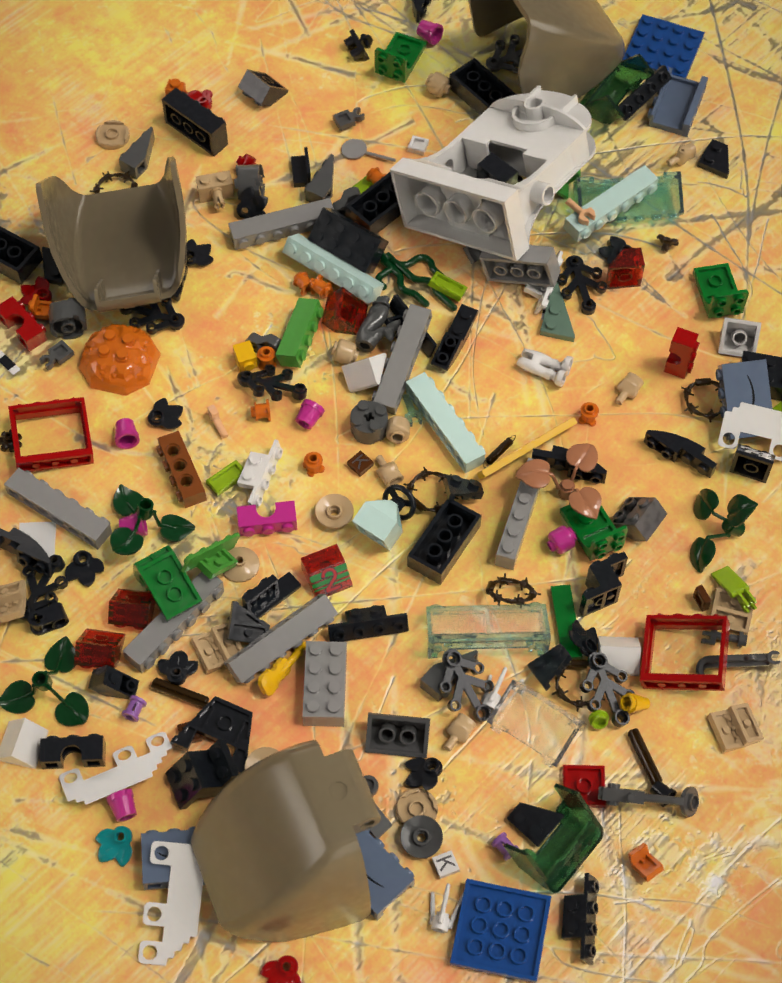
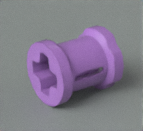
M131 695L126 710H123L121 714L132 722H138V716L142 708L146 707L147 702L138 696Z
M505 832L497 836L491 843L493 848L496 847L501 852L505 861L513 857L519 850V847L517 845L514 846L507 838Z

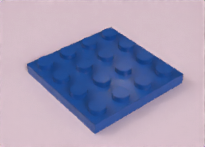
M642 14L622 59V64L650 73H654L660 66L665 65L667 70H669V67L673 68L672 75L687 78L705 32Z
M466 879L450 965L537 983L551 896Z

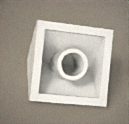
M725 317L720 331L718 353L739 357L742 356L743 350L756 353L762 323Z
M378 354L341 366L349 392L354 393L378 386L387 354Z
M598 636V652L603 653L607 657L608 664L618 670L625 671L628 676H639L641 645L638 638Z
M26 718L9 721L0 745V761L36 769L40 758V739L47 738L49 731Z

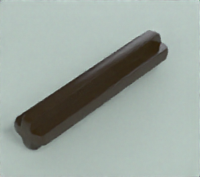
M155 678L152 682V689L204 708L209 703V697L160 678Z
M631 729L628 731V737L653 786L657 781H663L639 729Z

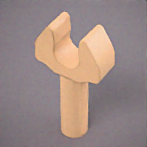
M571 198L567 199L565 204L579 214L578 222L580 224L589 225V219L585 216L595 220V211L591 207L583 209Z
M214 404L208 406L207 413L209 418L214 422L221 438L228 437L229 435L219 418L217 408Z

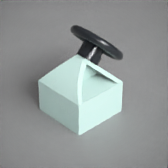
M398 484L390 485L385 489L382 500L366 501L352 522L359 532L390 551L403 533L401 520H408L415 514L416 500L406 487ZM395 490L403 492L409 500L399 497ZM403 507H411L407 514H399Z

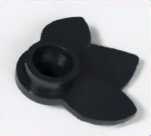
M252 187L246 188L240 195L241 202L237 206V214L244 219L266 214L263 209L268 203V197L255 196ZM242 208H247L248 212L244 213Z
M615 236L610 237V246L599 248V253L602 257L607 258L606 264L612 265V262L614 265L613 260L616 257L618 258L620 252V264L623 261H630L634 256L632 247L626 245L625 240Z
M193 239L187 241L186 266H206L214 261V258L210 256L211 244L197 245Z
M162 398L155 402L153 410L148 415V421L154 427L163 426L166 429H176L182 425L179 417L182 415L183 406L168 405L167 399Z
M85 550L78 551L73 557V562L66 567L65 577L68 582L78 579L82 585L89 587L95 581V573L104 571L103 562L98 558L92 557Z
M575 620L572 624V630L569 631L570 639L579 647L583 655L589 657L590 654L597 651L598 637L596 630L592 627L585 631L579 621Z
M179 650L171 655L170 660L160 659L158 668L161 674L167 676L170 683L179 686L186 681L187 676L197 671L198 661H188L187 654Z
M417 757L405 762V766L411 771V774L405 784L412 788L423 786L426 791L432 789L438 783V776L443 771L442 763L433 757L428 759Z

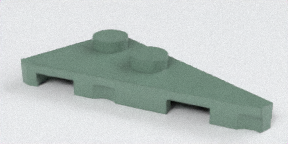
M556 282L548 299L549 303L546 307L540 335L574 342L575 334L559 284Z

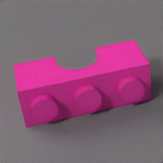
M275 502L276 510L269 517L260 516L257 513L256 505L238 506L237 518L240 536L251 537L255 534L270 535L274 532L288 533L297 530L295 502Z

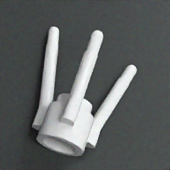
M507 667L503 668L494 690L490 693H484L481 700L482 705H487L493 713H496L497 709L501 711L504 704L524 682V679H520L501 701V695L497 692L505 677ZM491 674L488 676V680H492ZM486 683V687H485L487 690H489V684H488V683Z
M449 883L446 884L441 910L436 915L435 893L431 892L429 924L431 925V930L440 933H448V929L453 928V923L461 908L463 899L462 894L449 919V914L445 913L450 890Z

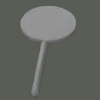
M350 139L341 147L343 156L348 159H358L366 154L393 162L396 161L395 158L368 152L365 142L360 139Z

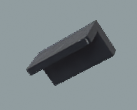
M304 147V155L291 156L294 188L305 187L307 183L311 182L308 148Z

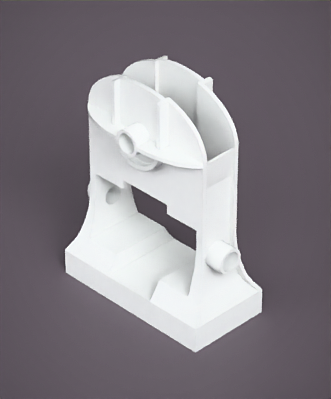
M536 86L530 93L512 95L493 102L487 110L439 152L420 159L402 158L390 169L404 227L517 262L529 250L531 229L540 210L544 205L548 206L551 204L555 193L595 154V141L587 132L592 124L590 112L586 107L578 103L576 94L569 96L559 92L541 90V86ZM492 152L519 171L518 175L527 178L512 185L490 178H474L461 173L467 167L477 169V164Z

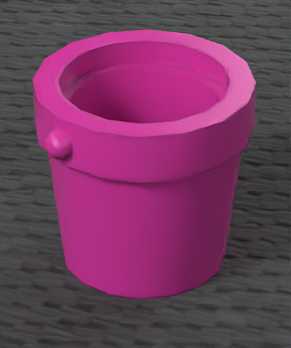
M422 20L419 23L417 35L428 43L436 45L442 38L444 29L441 24Z
M304 399L295 421L303 428L312 429L325 410L318 403L310 399Z
M129 418L118 420L115 424L116 446L121 449H130L137 446L140 439L134 421Z
M137 512L120 518L119 527H127L133 531L138 518ZM141 520L136 534L141 536L148 535L146 520Z
M132 789L114 792L106 798L117 822L129 820L137 815Z

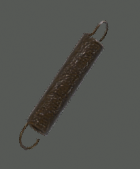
M513 436L506 438L485 461L490 465L493 464L513 444L512 439H510Z

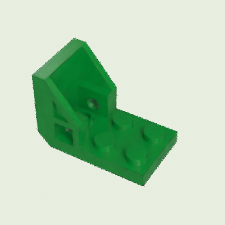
M169 545L133 564L134 576L146 591H150L167 622L203 601L187 573L181 571L183 566Z

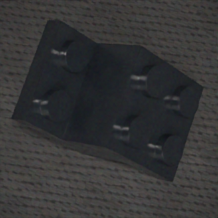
M625 552L613 553L603 561L597 560L589 566L585 582L588 589L582 595L579 608L582 617L618 602L622 587L618 578L624 575L628 560Z
M218 739L208 750L187 751L166 772L168 782L180 810L187 809L197 798L215 797L226 784L239 775L225 739Z

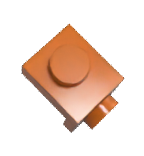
M34 294L32 300L29 301L28 309L36 319L49 320L48 311L49 305L52 302L39 300L38 294Z
M645 843L635 847L628 854L631 867L647 882L664 871L663 864L649 853L648 846Z

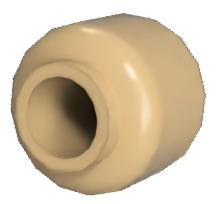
M440 72L431 73L425 83L427 91L437 97H442L444 94L447 95L451 89L449 78Z
M340 339L338 342L335 341L331 350L333 360L344 365L350 364L352 361L355 362L359 351H356V344L345 339Z
M403 416L389 418L386 427L387 439L396 444L407 441L410 436L409 421Z

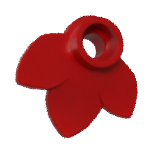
M206 89L202 92L193 90L188 92L187 95L193 100H197L206 109L212 108L211 98L213 93L211 90Z
M38 276L35 285H21V291L24 296L20 301L24 305H28L34 294H38L39 300L51 301L52 293L49 290V282L45 278Z
M290 955L282 956L278 961L267 962L260 972L262 976L268 978L267 983H302L301 977L297 973L298 962ZM286 962L291 965L289 971H285L283 968Z

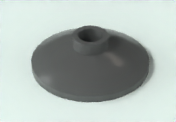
M418 815L410 818L403 825L400 840L404 850L409 855L415 858H428L440 849L443 833L440 825L433 818ZM419 834L425 836L423 842L418 841L417 836Z

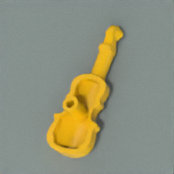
M303 642L298 648L294 649V652L288 659L278 658L271 670L265 669L264 673L259 676L258 686L264 695L271 696L279 688L281 680L290 674L291 666L306 650V642Z

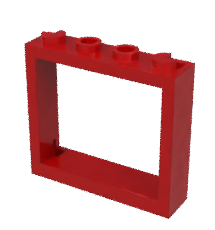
M84 397L8 406L17 469L20 468L24 471L33 472L94 464ZM80 413L86 448L21 456L16 420Z
M658 613V615H647L640 682L643 689L725 691L730 631L728 617L718 616V614L710 616L702 614L683 615L680 613L673 615H663L661 613ZM656 629L722 630L718 675L651 673Z

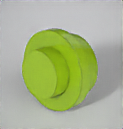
M597 710L589 715L588 720L593 728L603 729L608 725L609 715L604 710Z

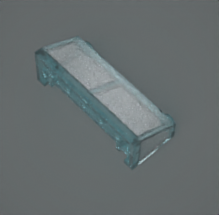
M532 602L525 606L522 605V608L517 604L500 606H441L434 604L426 606L427 659L438 658L439 652H445L449 649L528 648V652H532L535 649L538 656L549 651L551 634L546 604Z

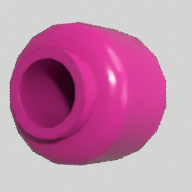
M559 526L548 534L549 541L547 545L552 552L556 551L558 554H564L575 547L577 537L570 527Z

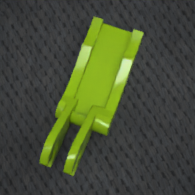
M729 566L711 573V577L728 592L731 598H737L745 613L750 612L747 608L749 606L753 610L757 609L755 605L757 601L750 593L749 586Z

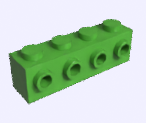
M298 298L275 354L280 366L301 368L303 361L306 359L308 348L312 345L314 333L318 330V323L324 314V309L319 299Z

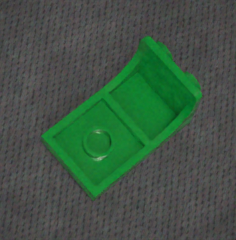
M396 32L386 50L376 48L375 73L405 83L426 48V42Z
M728 263L693 269V275L708 318H720L722 316L743 313L749 292L747 289H737Z
M570 505L560 508V514L567 525L574 531L577 541L590 561L601 559L611 551L616 552L623 548L628 528L626 525L616 528L602 506L596 520L579 514Z

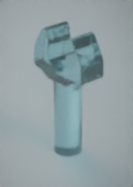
M404 394L402 397L408 411L404 417L409 421L410 427L413 426V417H416L419 424H422V410H415L410 395Z

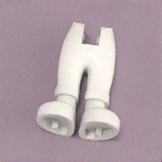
M523 349L522 357L518 359L516 364L524 371L531 372L547 380H553L555 385L562 387L566 381V376L569 375L573 357L566 356L562 362H558L559 360L553 359L539 351Z

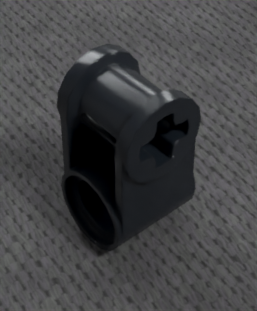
M60 602L52 603L47 607L33 611L28 616L31 632L38 636L62 628L69 623L68 616Z

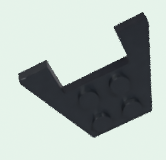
M215 696L190 723L183 727V730L177 736L175 735L172 738L171 744L188 751L197 733L215 741L225 739L228 747L235 749L232 758L240 774L245 770V762L248 756L253 712Z

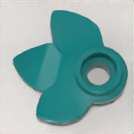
M118 826L114 830L104 829L98 833L95 839L98 843L102 844L98 851L99 861L107 862L116 858L117 862L124 867L132 856L130 845L132 841L131 830L125 826ZM123 833L124 838L120 841L118 835Z

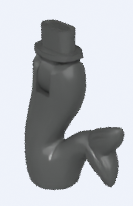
M378 296L377 300L372 303L356 335L355 344L360 350L370 352L375 349L382 338L386 337L389 341L394 339L395 331L401 324L400 319L389 323L385 327H381L385 323L386 318H388L390 297Z

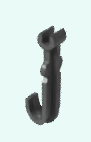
M773 650L765 654L728 655L727 668L767 666L774 669L778 667L781 661H773L771 658H777L780 653ZM720 655L705 656L700 659L696 665V673L704 674L705 669L719 668Z

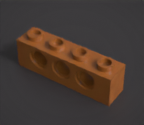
M176 431L157 438L159 446H156L159 457L163 456L165 460L162 463L165 471H169L171 474L169 480L172 487L176 486L178 490L175 493L179 503L183 502L184 507L188 508L207 501L205 489L180 432Z

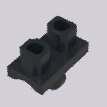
M354 29L350 30L351 36L346 38L344 42L349 50L357 46L350 51L354 61L362 57L365 61L368 60L369 57L364 48H371L373 38L370 35L361 34L359 39Z

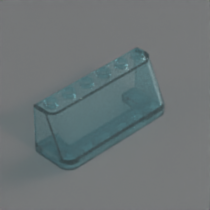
M681 171L663 172L661 176H657L659 180L656 191L653 194L646 195L641 202L633 204L626 212L618 214L614 220H617V223H624L629 219H634V222H641L646 218H651L652 221L662 220V217H669V220L679 219V216L684 214ZM594 176L576 177L573 182L575 203L580 207L584 206L624 178L594 180Z

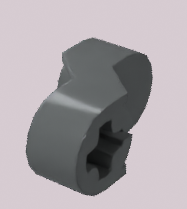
M351 187L344 190L341 199L332 204L334 210L346 216L345 206L361 194L359 188Z
M253 332L245 340L251 341L256 353L261 347L269 346L275 350L276 354L281 339L273 334L260 336Z

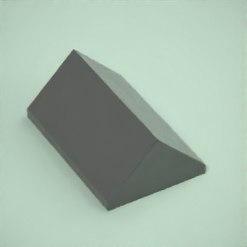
M368 712L365 752L427 758L430 718Z

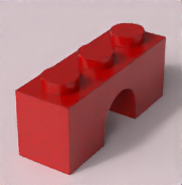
M11 296L0 304V321L7 329L14 325H22L16 330L19 342L29 352L47 341L45 327L42 323L38 324L34 315L25 310V306L20 300L17 301Z
M677 327L670 344V354L666 361L664 372L685 379L687 373L691 374L697 355L696 352L700 345V342H697L699 334Z

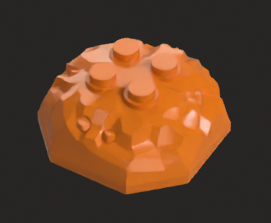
M111 324L110 326L102 327L100 331L94 332L85 343L86 346L82 354L79 370L90 388L127 396L150 384L161 354L149 334L140 328L123 324Z

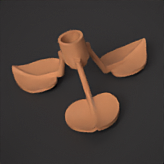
M590 443L576 444L568 449L566 460L575 468L571 478L561 481L560 484L554 474L549 472V463L541 459L530 460L524 463L517 471L516 478L536 489L547 486L551 477L556 485V489L559 490L558 495L561 499L568 500L569 505L579 514L595 520L598 518L602 503L600 493L592 487H583L581 490L575 489L573 482L578 468L583 472H589L595 468L598 461V452L594 445Z

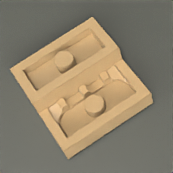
M25 580L0 586V623L24 617L26 608Z
M717 587L710 616L714 614L727 616L730 630L748 634L753 609L749 606L747 608L750 612L745 613L736 597L731 598L725 589Z
M229 622L212 627L210 632L191 638V643L206 674L226 667L223 662L243 649L240 642L227 640Z
M748 703L732 705L727 710L712 712L707 716L723 753L741 749L764 740Z

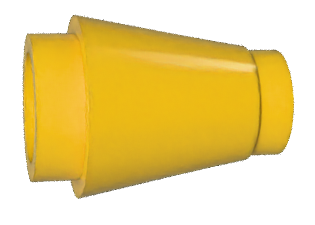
M627 693L621 697L620 706L624 711L633 713L647 710L650 707V700L634 693Z

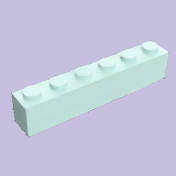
M642 166L582 206L583 209L591 207L595 211V220L585 216L589 219L588 226L580 224L578 222L579 214L574 212L565 218L564 230L576 242L586 239L593 231L601 229L609 220L613 221L618 214L626 212L633 204L641 202L646 195L653 194L657 189L659 178L647 166Z
M299 233L287 237L282 253L319 275L321 274L324 278L368 304L376 301L377 297L380 296L385 285L382 282L311 242Z
M423 372L406 381V393L464 473L482 465L485 461V449L482 445H478L474 434L465 427L463 419L461 417L458 418L455 414L454 407L447 403L441 390L438 391L434 380Z

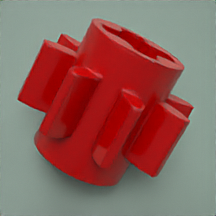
M245 153L243 157L239 155L236 163L237 165L256 164L257 159Z

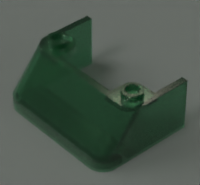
M640 53L625 59L604 80L588 91L580 101V104L586 107L592 119L603 124H611L624 116L617 106L625 95L637 89L641 82L650 77L654 71Z
M555 784L553 787L563 801L557 807L556 812L564 814L565 817L536 854L527 848L521 850L507 843L504 845V848L522 871L546 890L553 893L562 890L599 844L604 834L603 827L581 794L559 784Z

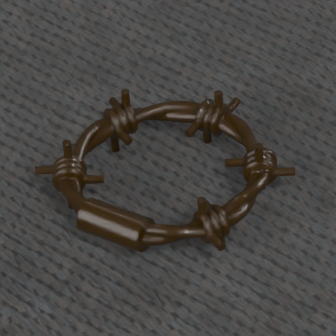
M107 171V174L102 172L103 177L99 180L98 184L95 183L93 190H90V192L100 193V189H104L100 188V184L104 181L107 182L109 179L112 182L111 177H121L124 179V183L128 180L131 181V188L138 187V183L133 181L128 174L129 171L124 174H109V171Z
M711 378L695 379V382L688 385V387H681L684 389V399L688 407L684 411L688 410L691 414L694 413L695 415L706 417L711 423L714 417L720 415V411L714 413L710 409L711 411L708 414H703L696 410L699 407L698 405L695 407L692 402L689 403L688 397L689 395L694 396L691 393V389L695 385L713 384L720 388V383L711 380Z
M423 467L424 470L417 474L410 483H403V485L407 486L406 488L412 493V491L418 490L414 489L416 480L422 478L426 481L425 478L428 475H435L440 477L438 480L440 482L441 480L443 481L445 474L427 471ZM415 498L416 508L420 512L431 511L437 514L442 505L436 502L437 505L434 508H427Z
M504 573V577H497L498 580L489 581L486 587V594L490 595L494 602H498V606H500V601L509 604L520 605V608H522V605H526L524 602L533 601L536 595H541V593H537L528 584L527 577L525 580L519 581L513 578H506V573ZM497 583H499V588H501V585L513 583L520 584L521 591H523V588H527L530 591L525 593V595H529L525 599L519 597L520 594H518L517 598L510 599L502 598V594H498V590H496L495 594L494 588Z
M572 659L563 668L559 677H555L556 692L552 693V695L556 694L565 702L576 706V712H578V707L586 706L589 701H583L582 696H580V700H570L565 695L569 691H563L558 683L561 676L566 679V676L563 674L564 670L569 666L575 668L589 667L587 660Z

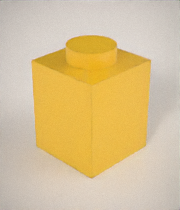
M250 340L232 345L233 354L240 372L258 368L257 357Z

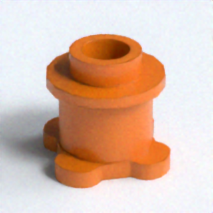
M378 167L371 168L366 174L367 181L375 184L386 174H382Z
M299 272L294 276L293 284L296 287L298 286L302 290L300 294L305 296L311 291L310 284L315 278L310 279L307 272Z
M320 274L311 282L310 293H317L320 298L324 299L331 295L333 289L332 284L322 280L323 276Z
M269 346L261 347L257 352V359L260 362L259 369L264 370L266 365H274L276 367L277 364L274 361L275 350Z
M266 399V403L256 404L254 402V406H251V416L255 417L256 421L259 418H268V421H271L269 399Z
M586 402L580 408L581 417L578 418V422L580 424H589L593 427L596 425L599 408L595 403Z
M318 452L306 454L303 467L306 468L309 477L325 471V467L322 465L323 458Z

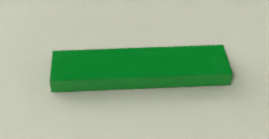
M551 586L550 591L559 644L561 643L572 659L580 660L583 657L582 653L569 636L572 624L576 620L571 586Z

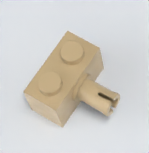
M230 170L195 176L200 203L213 201L216 209H219V203L222 209L225 207L224 199L234 197Z

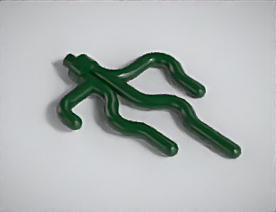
M390 252L383 253L380 260L385 269L379 272L375 279L385 284L382 279L392 272L397 277V287L401 293L415 298L421 305L428 307L430 303L417 291L405 287L403 275L414 283L429 284L431 278L416 276L407 269L419 261H425L433 274L436 271L442 272L428 255L418 254L408 261L402 262L397 260ZM386 284L384 285V287H383L382 290H386V288H387V285H386ZM432 288L433 294L452 311L457 310V305L443 293Z

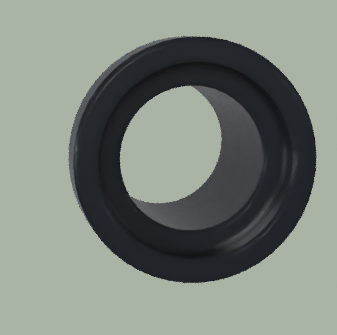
M661 780L657 781L650 790L652 794L676 796L677 793ZM660 804V805H661L662 807H665V806H667L668 804Z

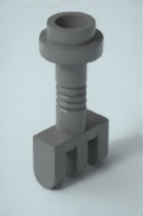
M717 630L702 632V635L710 637V640L701 639L703 644L715 646L716 639L721 640V632ZM741 631L739 635L729 634V642L737 643V647L740 648L742 646L746 647L748 635Z

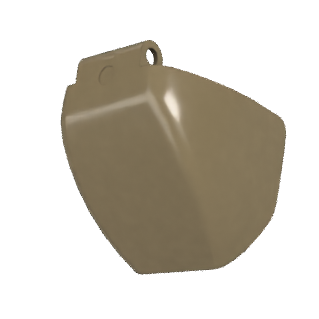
M468 0L474 32L481 37L522 17L526 19L528 31L518 67V81L522 94L530 93L536 86H541V90L559 92L569 96L576 94L579 98L604 80L621 63L624 57L625 44L623 38L597 0Z
M174 157L167 158L162 179L158 183L82 195L73 191L57 176H50L36 183V194L42 223L51 254L68 289L83 307L89 310H98V312L122 308L127 309L159 303L176 293L186 269L187 228L181 182Z
M316 740L295 744L245 769L226 784L211 800L199 818L191 836V846L217 919L224 930L232 935L248 940L287 942L338 929L362 921L370 916L371 898L369 884L356 834L376 826L381 821V817L352 749L341 750L324 757L321 747Z

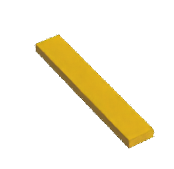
M575 417L566 420L479 471L477 474L478 478L481 480L533 450V448L538 447L577 424Z

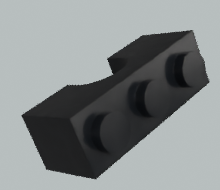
M89 734L83 737L69 735L62 738L48 736L47 738L40 739L39 762L43 770L64 769L66 756L74 752L82 755L81 760L84 768L105 767L106 742L104 737L99 734Z

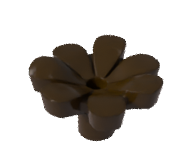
M662 234L657 235V239L661 240L663 244L661 251L668 252L669 246H678L679 244L678 239H671Z
M11 429L9 432L4 431L1 433L0 445H2L1 450L3 452H6L8 448L10 452H14ZM18 433L19 440L22 439V435L20 433Z

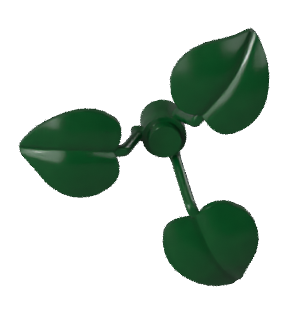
M120 484L113 499L114 510L121 516H129L137 512L138 518L133 531L127 527L115 529L110 536L112 551L119 555H131L138 552L143 546L144 539L141 535L136 534L141 520H148L152 516L158 527H162L160 530L161 536L171 542L185 539L195 530V525L185 518L173 514L163 516L160 523L156 514L157 511L153 510L154 503L151 499L144 498L140 493Z
M707 488L700 491L694 503L695 516L699 520H706L712 514L723 520L722 529L725 533L709 535L705 539L698 537L693 542L690 550V559L698 572L702 573L715 555V543L710 539L730 538L731 535L742 536L745 532L744 522L758 506L757 502L745 495L737 494L729 501L727 506L729 514L725 518L714 511L719 504L717 494Z
M67 636L58 640L45 656V667L52 671L36 672L32 676V686L23 680L11 683L0 697V706L3 709L16 714L28 712L35 705V699L32 695L36 694L38 688L40 691L49 690L62 702L55 709V717L62 725L77 726L87 722L89 706L86 699L76 692L69 693L64 699L52 688L53 681L49 677V675L58 674L59 671L62 673L70 672L77 665V651Z

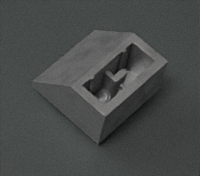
M629 497L624 501L619 511L614 514L611 521L616 528L626 525L628 528L627 537L633 541H648L666 517L667 512L656 497Z

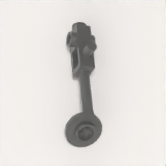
M608 783V787L599 786L598 799L606 800L607 805L619 806V802L634 804L650 802L679 805L682 814L688 817L693 816L699 806L698 792L694 787H686L681 797L646 794L643 790L620 788L621 784Z

